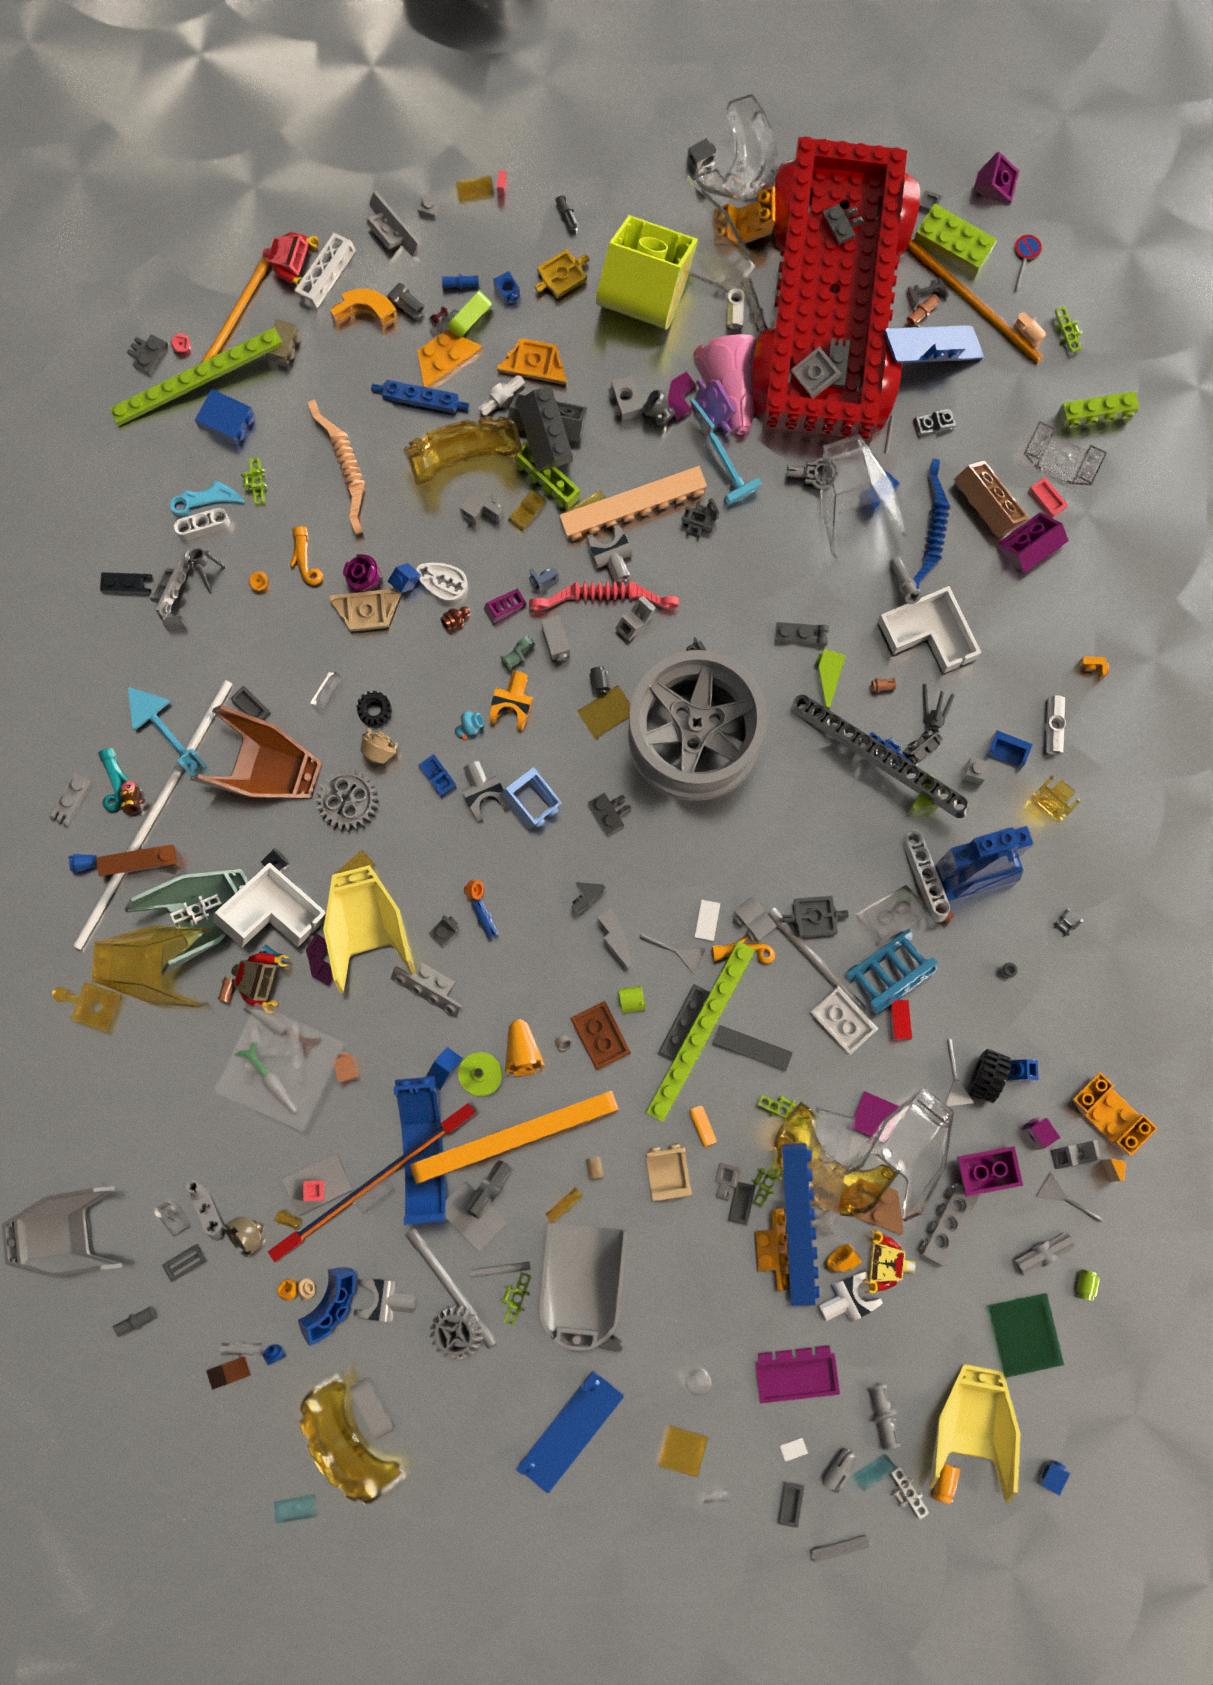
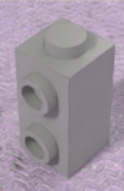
M557 615L541 620L552 660L561 661L566 659L570 655V648L560 616Z

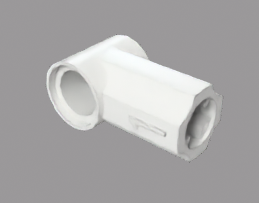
M733 289L728 294L727 327L731 329L743 328L745 296L740 289ZM738 298L740 301L733 302L731 299Z

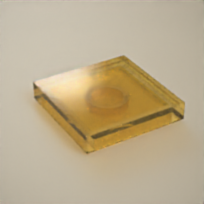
M669 1425L659 1466L698 1478L708 1436Z

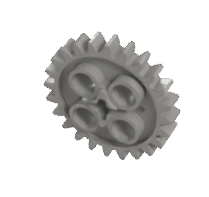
M345 768L343 774L337 770L336 776L330 773V780L324 778L325 785L319 784L322 791H316V793L321 798H317L315 801L321 805L317 806V809L323 810L320 813L321 817L327 816L325 818L326 823L332 820L331 826L333 828L338 824L339 830H342L344 825L348 831L350 830V825L357 829V823L364 826L363 820L370 821L368 815H375L372 808H377L378 805L373 801L378 800V796L373 794L377 792V789L372 788L374 786L373 781L367 783L369 780L368 776L362 778L363 773L361 771L356 775L355 769L348 773L347 768ZM347 783L348 787L346 790L340 791L338 789L340 784ZM362 791L365 793L362 799L355 798L357 792ZM350 797L351 801L344 802L343 798ZM332 800H338L339 803L336 807L332 808L329 806ZM354 808L356 812L352 816H347V810Z

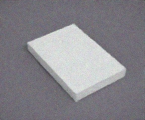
M837 986L810 1011L849 1056L878 1030V1027L840 986Z

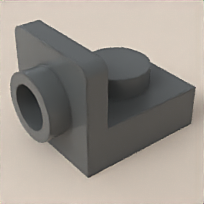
M444 915L442 920L429 934L443 947L459 931L456 927L458 923L451 916L447 918Z

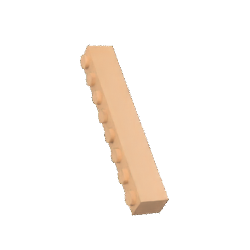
M700 466L566 512L559 515V520L566 539L577 540L582 537V534L588 532L589 534H594L600 531L599 528L605 526L611 528L619 521L624 520V522L633 520L636 515L641 514L644 516L650 514L653 509H665L669 507L670 503L676 502L678 504L687 500V497L701 496L706 491L707 485Z

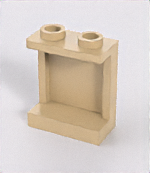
M680 1145L668 1146L669 1150L661 1151L660 1147L649 1149V1153L645 1154L652 1201L692 1195L685 1148H680Z

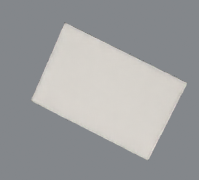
M803 1438L780 1446L785 1462L808 1454Z

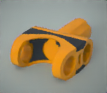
M512 671L507 690L495 689L489 721L495 724L496 719L502 712L512 711L517 715L518 719L516 729L522 731L529 717L533 697L523 695L528 679L527 674Z

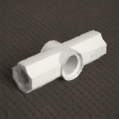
M1058 695L1049 696L1047 702V722L1045 724L1046 753L1052 755L1063 754L1064 728L1066 726V720L1064 719L1065 697ZM1051 722H1057L1059 729L1054 728Z

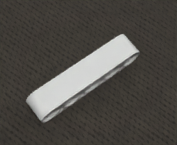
M912 830L908 832L905 838L904 848L931 918L936 922H942L948 916L950 904L922 833ZM914 839L918 843L912 844L909 840ZM920 856L924 859V861H919L916 859V857ZM922 874H929L931 878L927 879ZM929 891H935L938 895L933 896ZM936 908L943 909L944 913H938Z

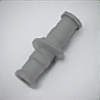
M886 1385L869 1388V1392H872L874 1409L877 1413V1417L872 1422L880 1425L879 1430L884 1442L883 1450L901 1447L900 1443L898 1444L895 1433L896 1428L893 1423L897 1419L892 1418L897 1411H890V1403L885 1391Z

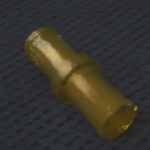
M574 1187L570 1193L563 1199L560 1198L558 1203L545 1214L554 1223L566 1211L569 1212L571 1210L570 1207L582 1198L583 1195Z

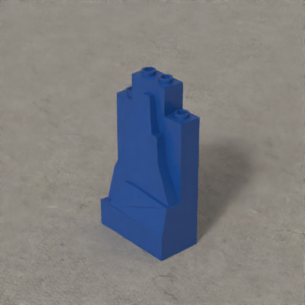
M1028 826L1018 829L1010 827L976 837L970 843L950 848L934 865L948 902H956L1019 882L1023 874L1019 857L1034 845Z

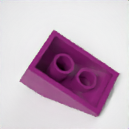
M1015 1146L957 1157L965 1197L1023 1186Z

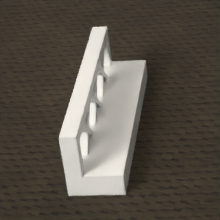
M333 233L294 290L296 294L308 299L311 306L318 308L355 254L356 249L352 241ZM336 240L342 242L340 247L332 248ZM332 256L330 262L323 263L324 257ZM322 269V274L319 277L313 278V273ZM312 284L309 293L302 291L306 285Z

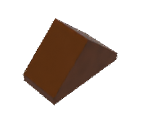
M245 1356L206 1370L212 1390L251 1376Z

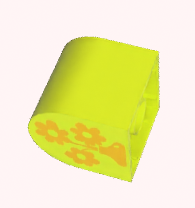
M629 215L609 242L597 290L596 305L667 330L679 306L698 239Z

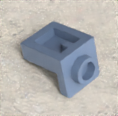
M555 567L544 570L539 577L533 568L529 570L530 577L528 578L534 587L537 586L540 591L559 580Z

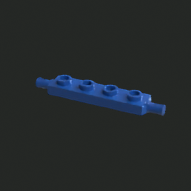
M387 379L383 386L374 383L371 386V391L382 393V399L450 413H455L457 408L469 410L470 403L459 401L458 394Z

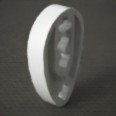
M431 562L420 564L416 569L421 574L419 578L421 585L435 598L446 603H454L465 596L468 589L467 578L459 568L448 564ZM427 569L429 575L422 577L420 571ZM444 577L445 582L453 581L454 586L458 587L461 585L462 591L458 590V592H455L453 586L447 588L446 583L442 582L439 584L437 579Z

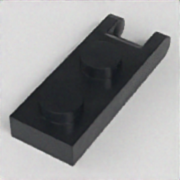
M101 572L100 591L102 593L151 594V589L144 588L145 580H152L153 575Z

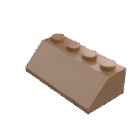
M985 461L968 465L953 479L957 488L965 494L969 504L976 508L979 512V517L986 521L990 531L995 536H1004L1029 519Z

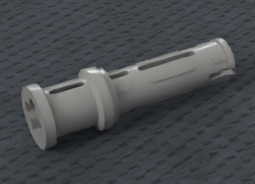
M895 557L897 563L892 559L890 565L900 582V591L905 594V601L907 603H917L921 599V592L916 589V582L910 579L901 558Z

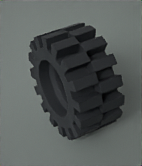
M368 691L366 695H361L362 698L358 699V705L356 704L360 720L365 725L368 724L369 727H372V725L378 727L379 724L384 725L385 721L388 722L389 716L392 714V707L387 696H384L382 692L377 693V691H373V693ZM373 702L381 705V712L375 716L367 712L368 705Z

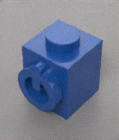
M1011 1060L1008 1080H1039L1038 1060Z

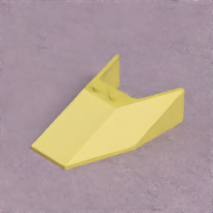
M371 866L333 874L323 930L333 979L339 993H344L349 958L354 954L385 946L394 947L412 975L416 974L400 910Z
M964 1364L939 1418L929 1488L933 1489L950 1453L987 1459L995 1464L1005 1503L1010 1504L1018 1493L1020 1430L1005 1376L1001 1371Z

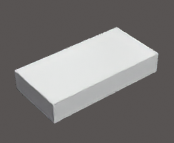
M701 900L694 938L714 941L721 903Z

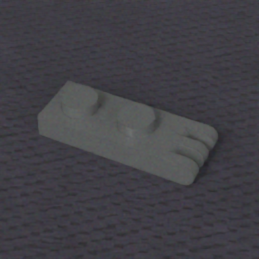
M831 338L829 359L841 372L842 376L829 387L844 388L850 340L846 339L845 346H842L843 339H839L838 345H835V338Z

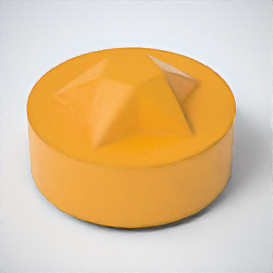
M261 571L253 572L249 577L250 587L256 591L266 588L268 584L266 574Z
M284 1280L277 1289V1295L284 1301L292 1300L298 1292L297 1284L291 1280Z

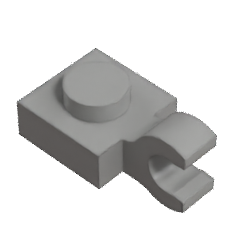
M720 1163L716 1183L720 1184L717 1197L729 1201L731 1195L730 1187L736 1188L741 1168Z

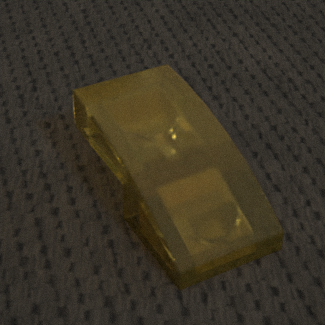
M532 489L521 501L520 506L509 516L508 521L523 532L537 516L547 500Z

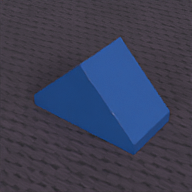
M446 1047L433 1062L426 1077L435 1076L436 1087L441 1090L463 1058Z

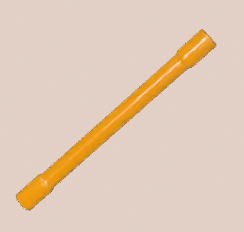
M262 257L251 279L200 363L218 355L261 278L264 277L270 267L266 257Z

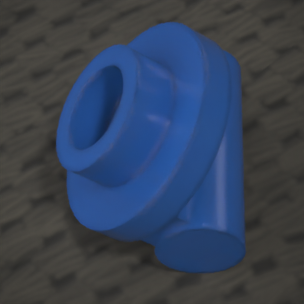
M278 1344L268 1346L263 1353V1358L268 1366L286 1357L285 1351Z

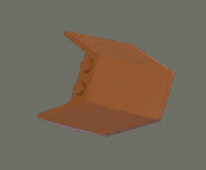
M223 705L213 708L212 712L242 736L240 750L232 774L229 777H212L197 774L191 776V781L248 797L311 798L322 763L319 759L274 724Z

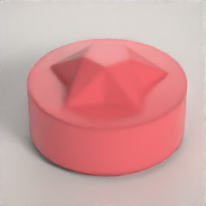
M176 334L171 340V347L178 353H184L190 347V340L184 334Z

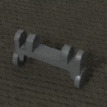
M941 278L938 279V284L936 280H932L931 286L920 289L918 285H914L913 291L911 287H908L913 307L917 306V300L923 295L937 292L943 295L944 298L949 296L948 289L944 286Z

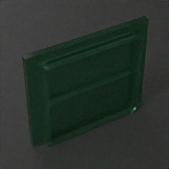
M1047 1293L988 1305L1005 1378L1064 1365Z

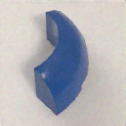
M348 1267L329 1269L328 1285L323 1299L311 1313L298 1319L301 1333L309 1346L332 1333L331 1330L339 1322H342L347 1315L352 1295L355 1294L356 1275L354 1269Z

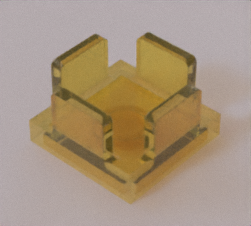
M1051 775L1031 797L1058 822H1061L1080 800L1077 798L1069 806L1067 801L1075 794V791L1063 780H1060L1050 789L1047 785L1055 778Z

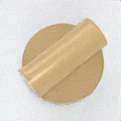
M310 1279L296 1282L302 1301L314 1296L315 1285Z

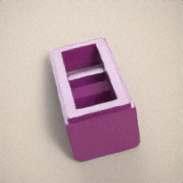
M517 588L486 602L484 611L493 624L526 606L527 603ZM513 596L515 597L518 604L514 603L512 599Z

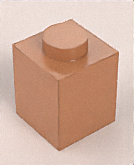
M348 1052L336 1055L337 1059L332 1061L338 1083L342 1084L359 1079L354 1056L348 1055Z

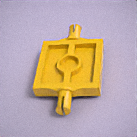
M565 249L537 267V271L543 281L534 286L535 290L539 293L547 287L558 299L587 280V275L582 270L581 265L590 261L589 257L585 254L576 259L568 249Z

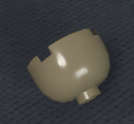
M242 1216L234 1218L224 1225L227 1228L225 1233L233 1246L243 1250L240 1253L242 1256L249 1257L259 1248L262 1239L260 1233L262 1227L256 1220L252 1221L248 1217Z

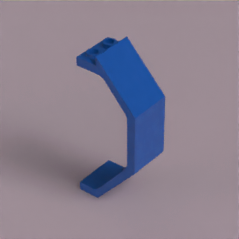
M435 1076L395 1080L394 1095L397 1096L400 1114L403 1154L441 1126ZM442 1136L404 1163V1225L446 1221L445 1174L416 1184L409 1166L415 1162L442 1153Z

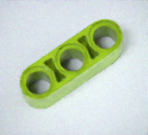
M479 290L447 324V327L460 339L493 302Z

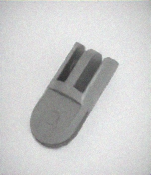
M844 1450L835 1463L831 1465V1468L822 1480V1485L828 1490L838 1493L856 1464V1454L852 1453L851 1450Z

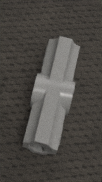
M1064 1232L1050 1241H1044L1032 1248V1251L1014 1260L1016 1267L1024 1276L1040 1266L1044 1267L1058 1259V1256L1075 1247L1074 1241L1067 1232Z

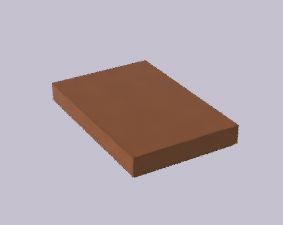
M605 1001L570 1018L596 1071L631 1054Z

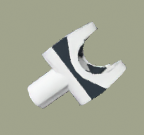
M867 1271L848 1276L832 1285L837 1296L818 1305L826 1321L846 1312L850 1322H853L869 1314L883 1303L881 1298L873 1301H863L858 1296L859 1284L863 1282V1279L869 1277Z

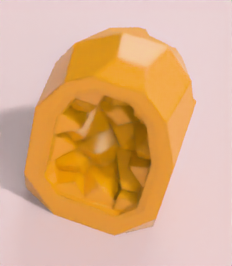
M849 1243L833 1251L826 1261V1266L832 1272H845L848 1269L857 1267L862 1260Z

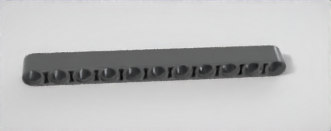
M804 694L795 697L793 705L796 713L801 718L952 816L964 818L968 814V801L964 796ZM800 704H807L805 708H799ZM815 714H822L820 718H814ZM832 723L838 724L835 728L829 727ZM847 733L853 734L850 738L844 737ZM862 743L869 744L866 748L860 747ZM878 753L885 754L882 758L875 757ZM894 763L900 764L898 768H891V765ZM910 773L916 774V777H914L913 779L907 778V775ZM929 783L932 785L929 789L923 788L924 784ZM941 794L948 795L944 800L938 798ZM958 804H962L965 806L961 810H957L954 808Z

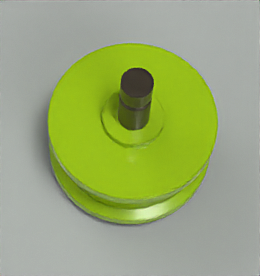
M472 1053L459 1066V1082L473 1096H488L495 1092L501 1084V1066L488 1053Z

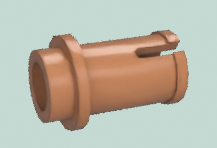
M875 678V680L871 681L872 691L879 693L885 690H896L895 678L880 680Z
M224 977V980H221L223 983L217 999L230 1002L235 979Z

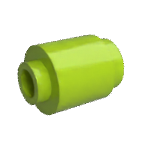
M1084 1270V1274H1079L1076 1291L1079 1298L1094 1301V1296H1097L1100 1277H1096L1097 1272Z

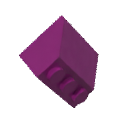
M1040 512L999 541L997 545L1014 567L1026 572L1040 561L1046 559L1055 550L1061 548L1069 540L1063 523Z

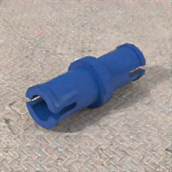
M458 274V276H442V288L459 287V289H462V287H479L478 275L462 276V274Z
M479 899L473 902L471 906L487 938L489 939L499 934L491 920L492 915L488 913L483 900Z

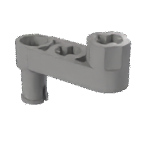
M191 1180L193 1184L189 1181L186 1188L190 1193L191 1201L203 1230L210 1238L219 1240L223 1237L225 1227L220 1220L212 1198L202 1184H199L196 1180ZM207 1206L208 1208H210L208 1210V1214H205L203 1212V1207Z

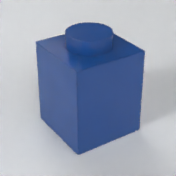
M409 563L395 567L388 582L400 593H403L415 587L421 574Z

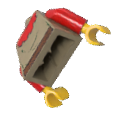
M258 953L250 956L248 960H241L239 965L236 964L232 967L231 973L236 976L234 987L239 990L246 1003L259 1008L264 1007L267 1013L275 1011L270 1009L269 1004L277 1006L278 1003L275 1000L265 1001L268 999L277 966L274 963H278L281 967L288 966V964L281 962L283 957L290 958L288 955L275 957L273 954Z

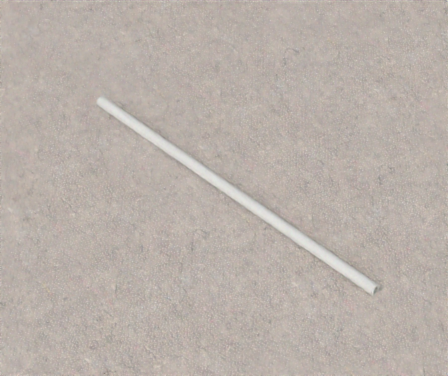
M223 681L188 742L186 750L191 748L194 751L196 750L215 716L212 712L213 708L222 704L233 685L231 682ZM179 762L176 763L126 852L135 851L140 848L184 771ZM125 873L112 875L72 946L80 950L82 949Z

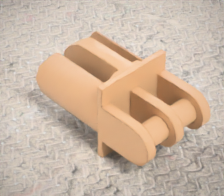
M1020 313L1015 322V327L1020 331V337L1023 335L1033 346H1039L1046 332L1035 322L1036 317L1032 320L1027 314Z

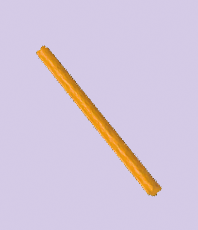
M910 239L907 248L916 257L920 258L934 273L945 280L944 282L955 289L954 291L965 298L971 306L975 307L981 315L985 316L991 324L995 325L1001 333L1005 334L1011 342L1015 343L1036 364L1044 357L1041 352L1035 351L1036 348L1034 346L1028 345L1024 337L1018 336L1019 333L1015 332V330L1013 331L1012 327H1008L1009 324L1007 322L1005 323V321L1003 322V320L999 319L1000 317H998L997 313L991 312L987 304L981 303L977 295L971 294L967 286L961 285L957 277L951 276L950 272L946 271L947 268H943L942 264L940 265V263L938 264V262L934 261L935 258L932 255H928L925 250L923 251L924 248L922 246H918L917 242L915 243V241L913 242Z

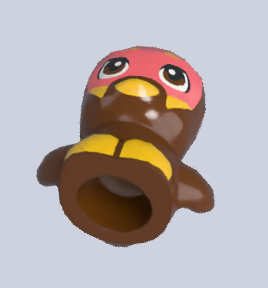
M133 781L125 782L120 787V797L123 801L121 810L127 814L139 813L141 811L140 804L145 802L144 798H138L140 788Z

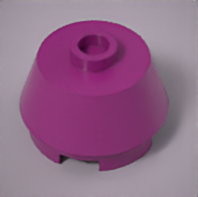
M357 554V557L353 558L350 562H346L343 576L346 577V582L351 589L356 591L371 590L380 582L381 571L371 556Z

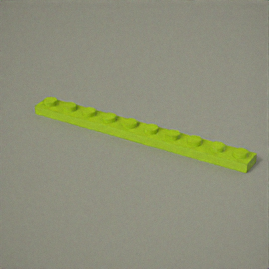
M273 327L110 407V411L116 424L120 426L283 346L277 330Z
M740 941L736 942L645 1113L664 1122L752 958L755 949Z

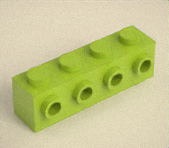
M1136 391L1063 402L1058 412L1062 428H1073L1079 425H1092L1098 422L1132 418L1139 410Z
M528 441L514 453L515 465L521 471L524 469L534 483L538 482L542 486L541 489L547 495L551 494L558 506L569 510L581 498L580 489L556 467L537 472Z

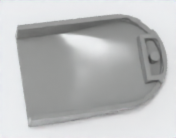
M548 1222L539 1314L544 1330L560 1346L570 1350H589L602 1344L614 1332L620 1315L627 1230Z

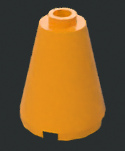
M523 1020L513 1021L508 1028L506 1074L509 1075V1072H513L514 1076H526L536 1073L535 1069L540 1068V1071L543 1070L544 1062L528 1023Z

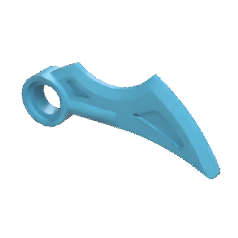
M214 481L204 491L193 492L186 490L180 496L174 497L170 501V508L174 515L182 517L192 507L216 502L244 504L245 501L230 487ZM182 502L185 504V507L182 510H176L175 504Z

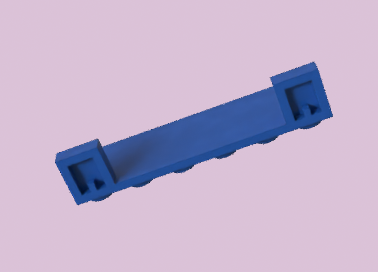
M593 1370L523 1458L516 1470L521 1475L524 1473L541 1489L549 1493L621 1402L624 1395Z

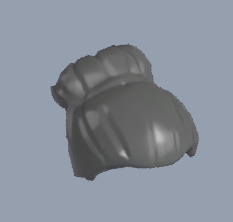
M661 390L652 391L647 402L643 405L644 414L655 418L658 426L664 425L675 415L674 409L669 407L667 396Z

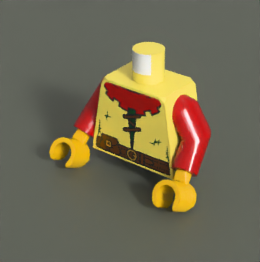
M875 1230L870 1231L874 1233V1238L868 1239L869 1242L873 1243H871L868 1281H864V1284L869 1285V1290L864 1291L865 1293L886 1291L896 1286L898 1280L903 1279V1272H915V1261L905 1260V1252L901 1251V1246L891 1237Z

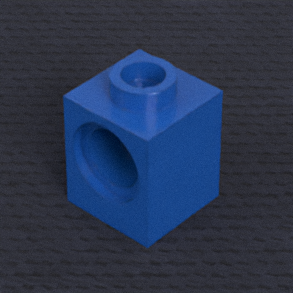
M510 271L493 279L494 288L504 305L518 300L520 288ZM505 288H511L510 291H504Z
M1048 1461L1038 1480V1484L1060 1496L1070 1473L1065 1471V1465L1057 1461L1054 1464Z

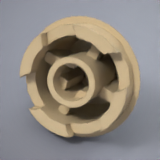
M368 728L366 733L362 734L360 752L369 761L384 764L396 753L398 743L394 742L393 744L390 742L391 737L380 731H377L376 734L372 733V730Z

